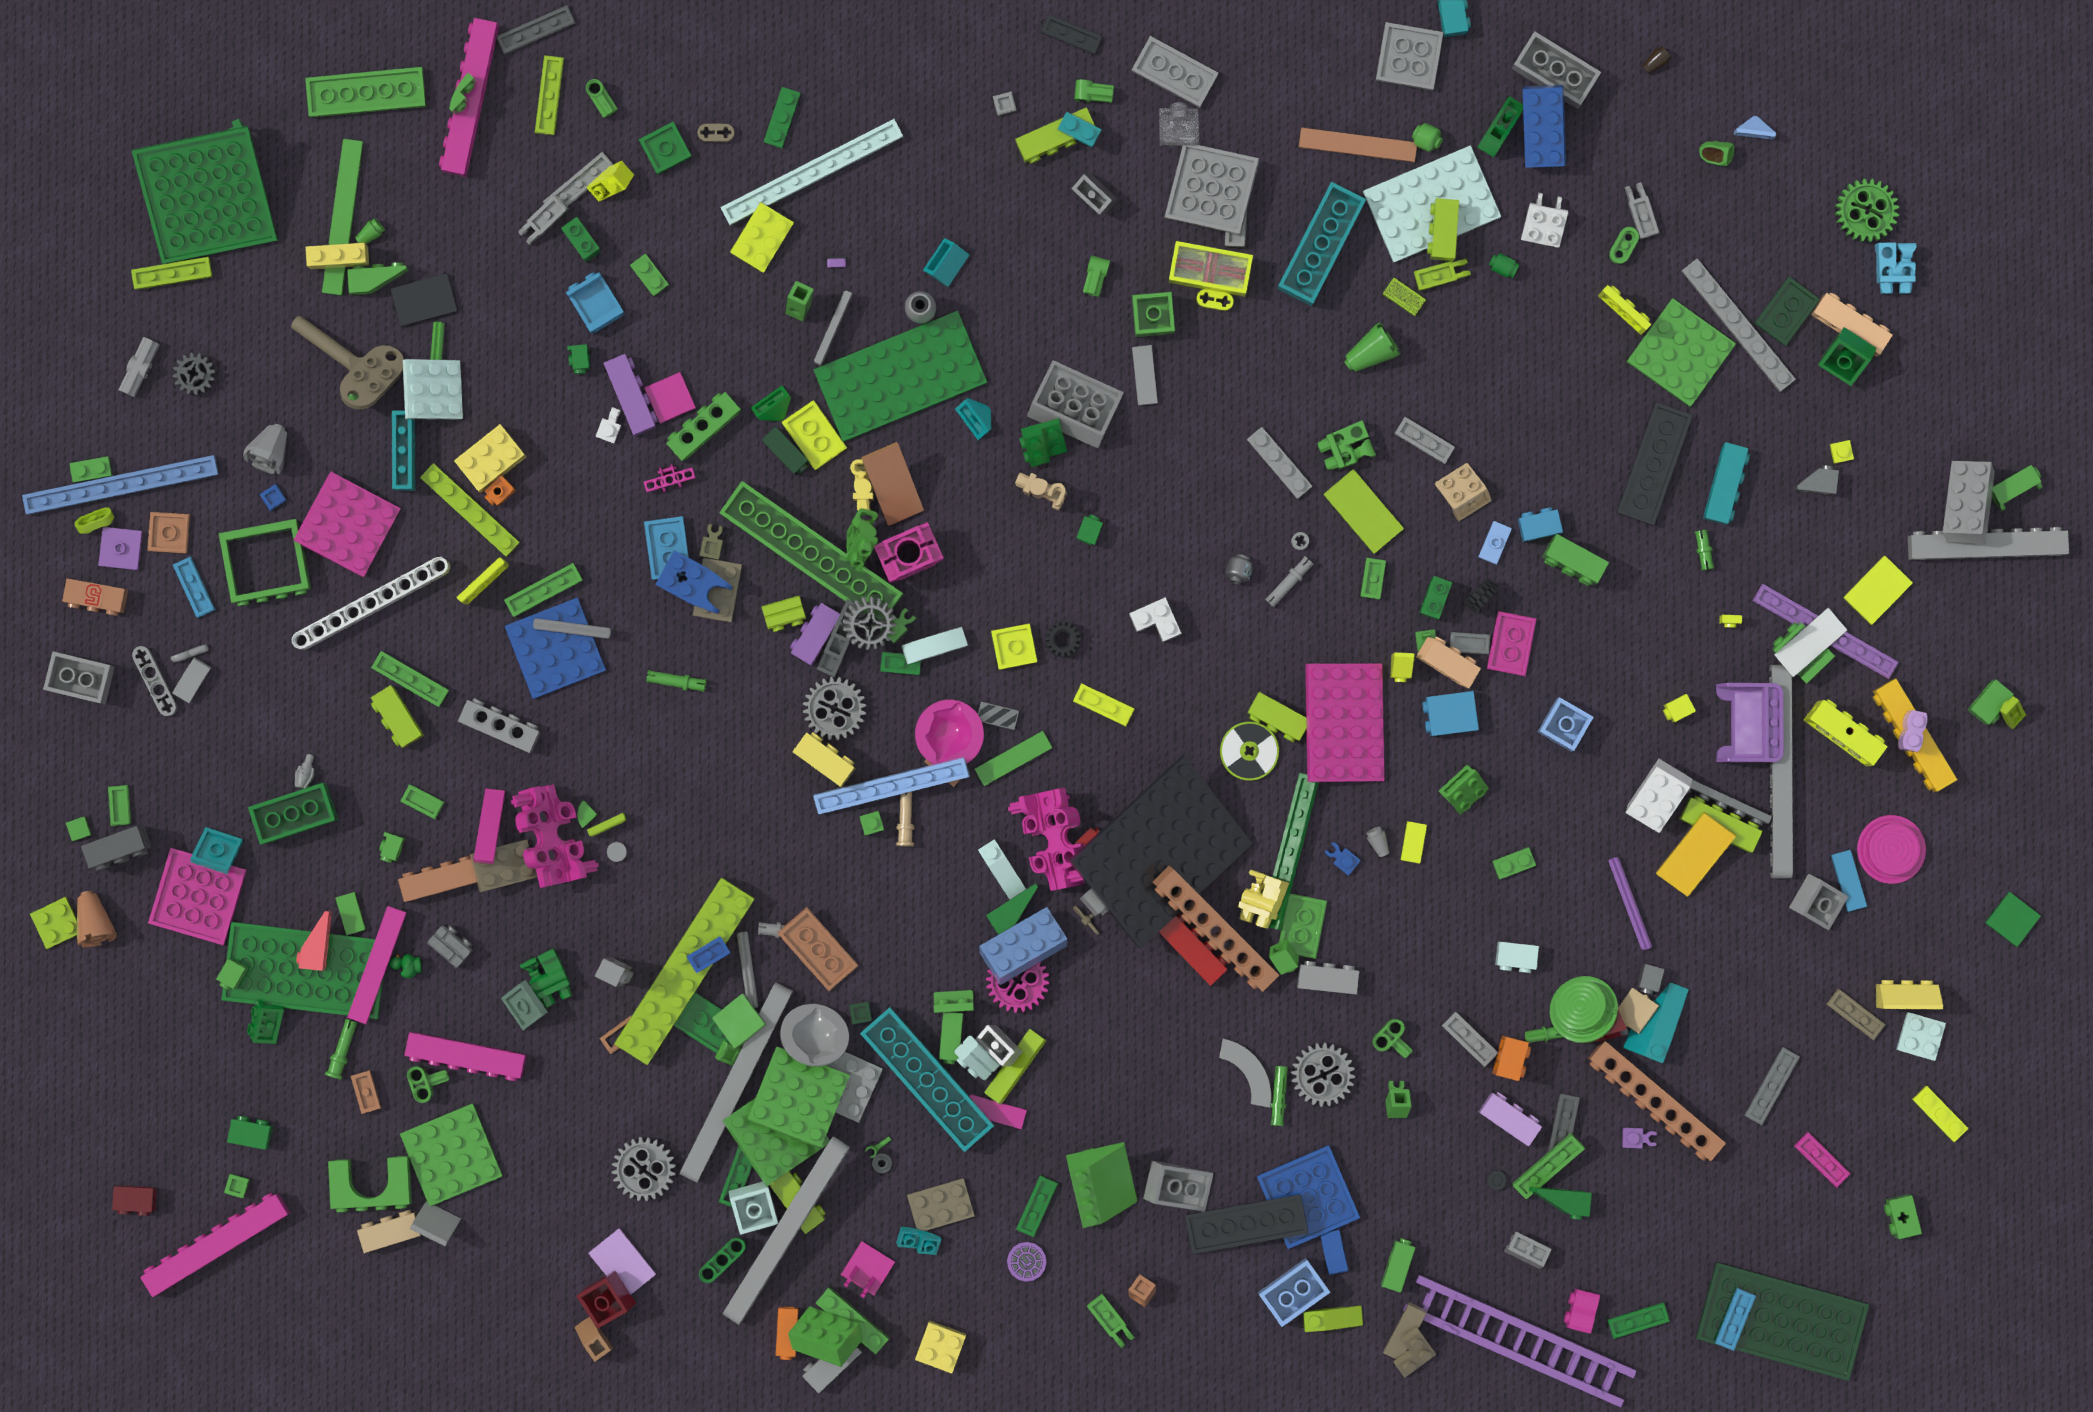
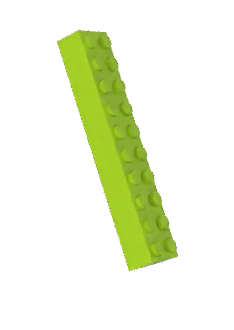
M720 878L614 1043L616 1046L646 1065L649 1064L712 966L711 964L696 973L686 956L721 936L726 944L754 901V897L724 878Z

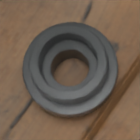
M880 1153L873 1158L872 1166L878 1173H885L890 1170L892 1160L887 1154ZM879 1160H884L886 1165L880 1167L878 1165Z

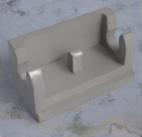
M1515 1232L1511 1236V1241L1506 1246L1504 1252L1538 1269L1544 1267L1551 1249Z

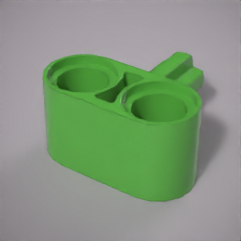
M1390 1019L1372 1039L1374 1048L1379 1051H1386L1392 1046L1403 1058H1407L1412 1053V1049L1400 1038L1404 1032V1024L1398 1019ZM1393 1022H1397L1400 1025V1030L1397 1033L1390 1031V1025ZM1381 1036L1385 1037L1387 1041L1384 1047H1378L1376 1044V1040Z
M422 1066L410 1068L407 1073V1079L415 1100L420 1103L431 1100L434 1094L433 1086L449 1080L447 1071L442 1070L428 1075L426 1069ZM416 1069L422 1073L420 1080L413 1078V1072ZM421 1088H425L428 1091L426 1099H422L419 1096Z

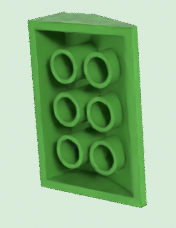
M1124 1142L1066 1155L1083 1228L1102 1224L1137 1202Z

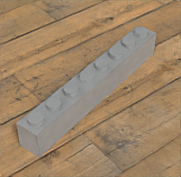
M2062 527L2050 528V531H2042V528H2030V532H2023L2022 528L2011 529V532L2004 533L2003 529H1992L1991 533H1987L1986 544L1946 542L1943 531H1933V535H1925V531H1918L1908 536L1909 560L2062 556L2069 554L2068 531H2062Z

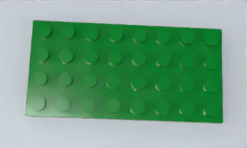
M958 311L813 369L843 442L987 384Z
M231 922L227 959H234L248 967V970L237 989L231 988L227 990L223 988L221 1000L256 1004V1000H261L263 1005H276L290 1009L348 1015L375 939L330 934L326 970L301 969L296 962L297 953L301 952L302 946L312 931ZM383 981L369 1018L379 1019Z

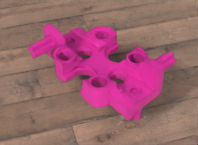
M554 784L529 788L518 792L519 795L512 796L513 800H511V803L514 804V807H522V811L516 815L517 830H519V833L531 831L537 837L536 846L523 850V857L529 868L536 869L540 888L587 877L586 873L598 871L597 867L599 865L595 860L586 862L578 860L584 853L582 840L575 842V839L563 841L558 837V827L570 823V819L576 818V812L571 803L561 802L558 799ZM540 812L545 813V822L541 821ZM549 850L554 852V860L549 858Z
M1059 788L1018 797V802L1010 803L1008 810L1012 814L1023 812L1025 815H1028L1022 822L1024 834L1032 833V836L1043 834L1048 840V848L1045 851L1037 852L1036 856L1029 857V861L1034 872L1046 875L1050 891L1085 884L1082 877L1069 862L1084 847V843L1072 844L1068 840V830L1080 826L1079 823L1081 821L1077 809L1069 807L1068 799H1070V796L1066 794V789ZM1052 815H1054V818H1055V822H1056L1055 825H1053V823H1052V821H1051ZM1060 854L1063 856V864L1059 860Z

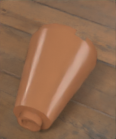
M92 891L82 892L81 896L77 898L78 946L82 945L84 948L102 945L101 942L105 939H108L109 942L115 940L117 933L98 895L92 893Z

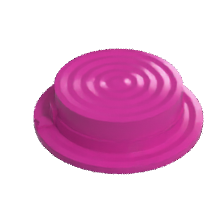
M942 700L930 705L919 717L915 729L917 747L923 757L932 764L965 757L967 764L980 751L984 738L983 725L978 714L969 705L957 700Z
M1886 815L1871 821L1863 829L1858 840L1857 854L1862 868L1868 875L1877 881L1895 884L1910 879L1920 870L1926 855V844L1921 831L1913 822L1901 816Z

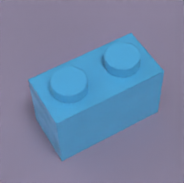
M1552 507L1541 509L1539 514L1533 515V511L1521 514L1522 518L1517 520L1522 541L1526 542L1563 533L1558 509L1552 510Z

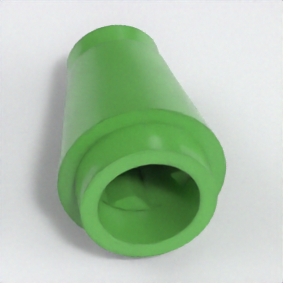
M374 218L372 221L369 220L355 238L358 243L368 244L383 235L382 232L385 229Z

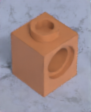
M1139 1274L1128 1290L1129 1297L1143 1307H1146L1156 1293V1285Z

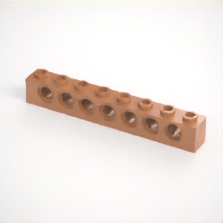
M1168 866L1153 881L1157 886L1154 890L1162 898L1166 895L1170 899L1168 904L1175 911L1180 909L1183 912L1181 917L1188 924L1193 922L1197 926L1194 930L1202 938L1206 935L1210 939L1207 943L1215 951L1219 948L1223 952L1221 957L1228 964L1232 961L1236 965L1234 970L1241 977L1246 975L1249 978L1247 983L1254 990L1259 988L1263 992L1279 976L1171 866ZM1178 886V892L1172 895L1171 890ZM1187 900H1192L1191 906L1185 908V902ZM1201 913H1205V918L1202 921H1198V916ZM1218 926L1217 933L1211 934L1212 928ZM1231 939V945L1224 947V943ZM1240 953H1245L1244 958L1238 961V955ZM1258 966L1257 971L1251 974V968Z
M1602 1041L1588 1057L1591 1061L1589 1064L1598 1072L1601 1069L1606 1073L1605 1078L1613 1085L1615 1082L1621 1086L1620 1091L1627 1097L1632 1095L1636 1099L1634 1102L1642 1110L1647 1108L1651 1111L1650 1116L1658 1123L1660 1121L1664 1122L1667 1125L1665 1129L1673 1136L1677 1133L1682 1138L1680 1142L1687 1148L1692 1146L1697 1150L1695 1154L1703 1161L1705 1159L1712 1161L1726 1144L1606 1041ZM1612 1058L1615 1061V1066L1609 1070L1606 1068L1605 1063L1608 1059ZM1624 1071L1630 1074V1079L1627 1082H1622L1620 1078ZM1639 1084H1643L1645 1087V1092L1641 1095H1638L1635 1090ZM1653 1097L1660 1099V1104L1656 1108L1651 1106V1099ZM1671 1109L1674 1110V1119L1667 1120L1666 1112ZM1685 1122L1690 1124V1130L1687 1133L1681 1131V1125ZM1699 1135L1705 1137V1143L1702 1146H1698L1696 1143V1138Z

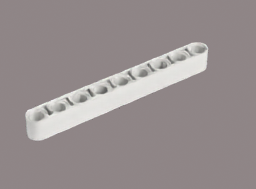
M436 557L296 632L292 637V644L298 649L306 650L446 575L450 570V563L442 557ZM443 561L445 568L443 571L438 572L436 564ZM424 570L427 571V579L420 581L419 573ZM404 580L410 581L411 585L408 590H403L401 587ZM391 589L393 596L387 600L384 597V593L386 590ZM374 598L376 605L374 608L369 609L367 601ZM352 608H357L359 611L356 618H351L350 616ZM335 617H340L341 619L339 627H334L332 624ZM322 626L324 633L322 636L317 637L315 630L317 627ZM304 635L307 642L305 645L300 646L298 638Z

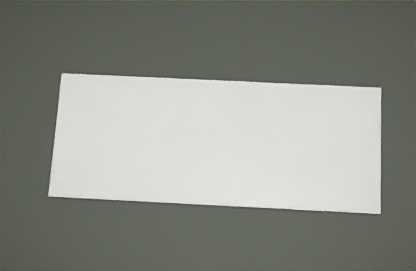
M1827 608L1774 655L1794 677L1845 633L1847 629L1832 611Z

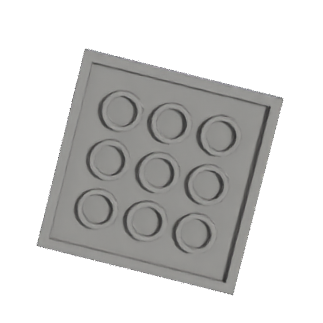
M1184 142L1165 218L1241 235L1260 161L1259 158Z

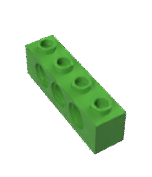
M726 392L723 394L718 393L713 397L712 404L708 407L706 405L697 412L698 416L693 420L691 418L682 425L683 429L678 433L675 431L667 438L669 441L666 444L682 462L687 460L742 412ZM716 408L723 410V414L719 418H715L712 415L713 410ZM701 421L708 423V427L704 431L698 430V424ZM686 434L693 435V441L689 444L683 442V437Z

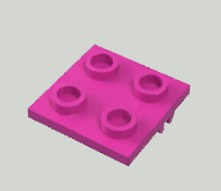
M861 1241L841 1273L842 1276L847 1278L844 1286L848 1287L852 1281L864 1289L861 1294L862 1298L865 1297L867 1292L875 1295L895 1261Z

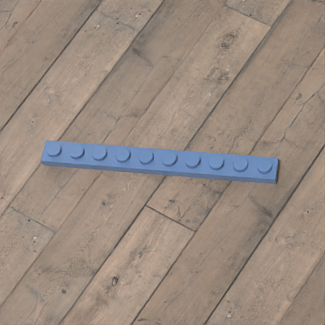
M212 455L25 494L22 497L25 512L27 515L217 476L219 472L216 457Z

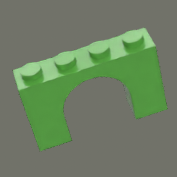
M409 1156L387 1158L388 1184L384 1192L377 1197H365L356 1191L352 1183L351 1159L328 1161L330 1208L336 1209V1212H347L348 1208L355 1207L356 1211L368 1210V1207L375 1206L376 1210L388 1209L387 1206L395 1205V1209L407 1208V1204L412 1203Z

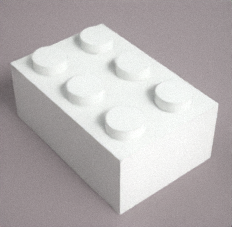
M1658 759L1629 802L1626 813L1660 833L1691 787L1692 778Z

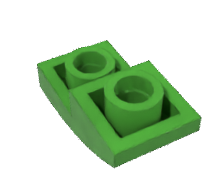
M469 73L461 80L452 96L449 109L454 115L457 112L461 113L466 108L468 100L464 94L470 93L475 87L474 83L476 80Z

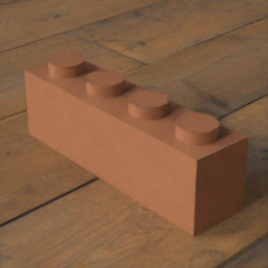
M470 856L460 858V862L452 864V861L441 863V868L433 869V866L421 869L422 873L414 874V871L402 874L403 878L398 879L404 902L477 883Z

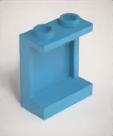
M595 272L586 276L584 282L580 284L577 282L568 288L569 291L566 292L591 334L625 315L602 275Z
M1474 691L1426 697V701L1422 702L1423 712L1428 715V721H1425L1426 733H1430V737L1479 730Z

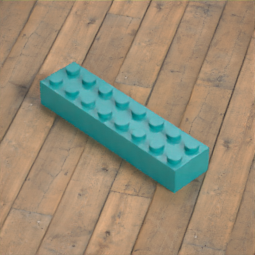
M891 1007L860 1033L964 1152L994 1126L992 1121Z

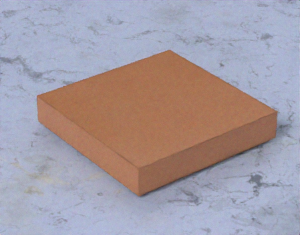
M150 512L148 551L188 554L190 514Z

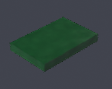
M1789 276L1754 324L1783 346H1786L1820 299Z

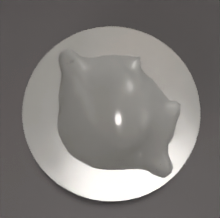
M819 1004L799 1006L787 1014L781 1025L780 1037L784 1049L793 1059L808 1066L829 1065L837 1061L847 1049L849 1042L847 1025L837 1012Z

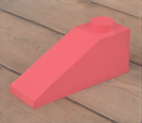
M325 911L302 946L301 952L297 953L296 962L299 964V968L326 970L332 911Z

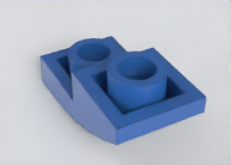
M1340 1230L1320 1235L1329 1275L1349 1271Z

